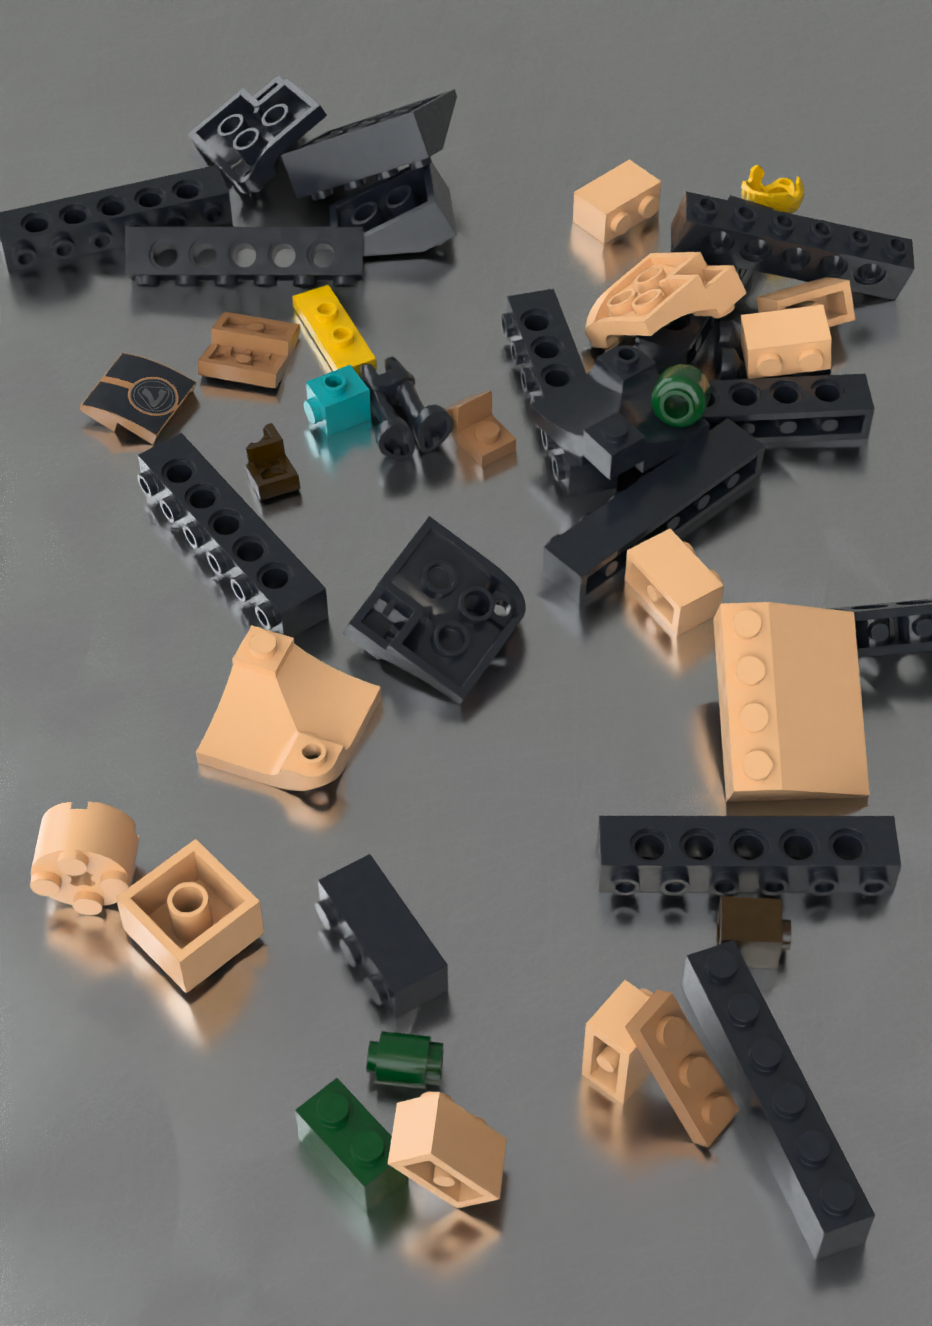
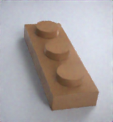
M657 989L627 1023L625 1028L693 1143L709 1148L740 1109L673 993Z

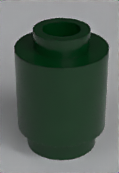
M381 1031L379 1041L369 1042L366 1072L376 1073L375 1083L378 1085L426 1089L427 1084L440 1085L444 1043L432 1042L431 1036Z

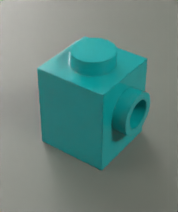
M351 365L306 382L307 400L303 403L305 413L312 424L317 423L327 437L371 420L370 390Z

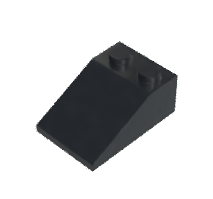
M433 163L415 170H411L410 166L400 170L398 174L380 180L329 206L331 227H363L365 234V256L424 252L434 246L442 245L449 239L457 236L450 189Z

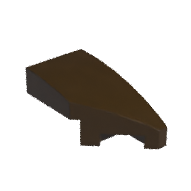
M273 423L266 424L263 428L264 436L257 443L251 442L246 447L248 463L246 464L247 475L260 500L301 489L299 475L285 454L282 437Z

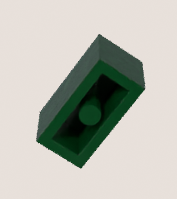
M338 1078L334 1079L295 1109L299 1140L366 1214L370 1213L409 1181L406 1175L388 1165L392 1136Z

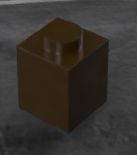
M721 896L716 921V946L734 940L749 968L777 969L781 950H790L791 920L782 919V899Z

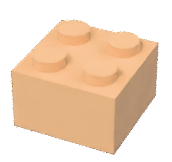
M197 839L186 845L116 897L123 929L185 993L189 992L265 933L260 901Z

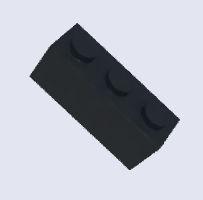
M371 854L318 880L320 901L315 903L317 913L324 926L328 930L335 928L342 938L340 945L348 962L353 967L361 966L367 975V978H365L367 988L379 1006L385 1003L396 1019L448 991V964Z

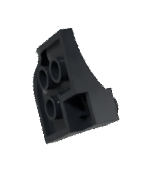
M278 75L254 96L242 88L187 135L200 151L215 165H218L219 169L240 192L256 193L261 191L277 175L275 171L277 158L322 121L327 114L318 102L289 78L284 80Z
M629 345L615 347L598 356L594 366L586 375L529 405V418L580 466L591 462L609 480L634 466L642 473L706 438L709 435L710 424L703 417L693 425L682 428L667 425L655 415L651 405V395L659 379L656 363L643 351Z
M429 516L348 623L343 634L376 659L380 660L382 658L410 672L460 705L524 617L526 603L519 587L506 573ZM495 605L504 607L506 616H498L494 612Z

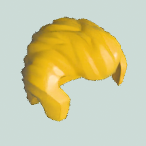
M760 165L753 166L750 169L748 181L742 182L741 198L774 208L776 211L790 214L796 212L803 201L805 193L801 178L797 176L796 183L789 178H779L773 183L764 186L761 181L765 174Z

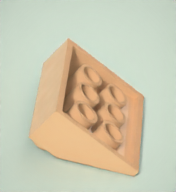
M773 602L721 603L713 621L726 802L869 797L870 789L854 612Z

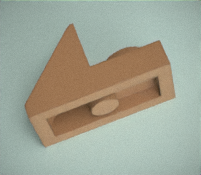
M490 390L468 396L444 408L451 416L453 422L450 435L482 468L516 451V438L492 415V392Z

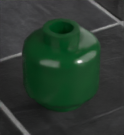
M677 364L667 368L660 374L651 395V405L655 415L663 423L672 427L683 428L693 425L702 417L710 399L711 387L708 379L700 369L691 365Z

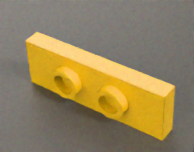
M329 285L292 296L294 309L333 371L351 365L359 375L360 367L365 364H371L375 370L377 369L374 354Z

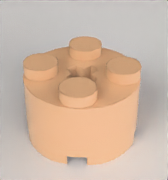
M88 801L87 809H71L72 802L58 804L50 808L41 820L31 868L30 888L38 895L49 896L60 902L72 905L73 909L80 914L97 915L101 913L103 906L116 903V897L132 886L139 845V835L135 833L136 824L126 813L107 804Z

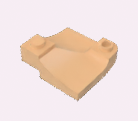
M701 252L650 253L597 299L587 317L584 332L592 347L607 350L620 344L624 339L623 335L651 336L671 321L693 313L694 316H712L713 318L726 316L734 310V304L747 292L734 265L707 266Z
M252 625L232 659L233 667L224 693L205 736L196 750L198 763L272 787L293 791L314 789L336 780L348 764L382 698L381 687L350 676L318 660L298 647L292 637Z

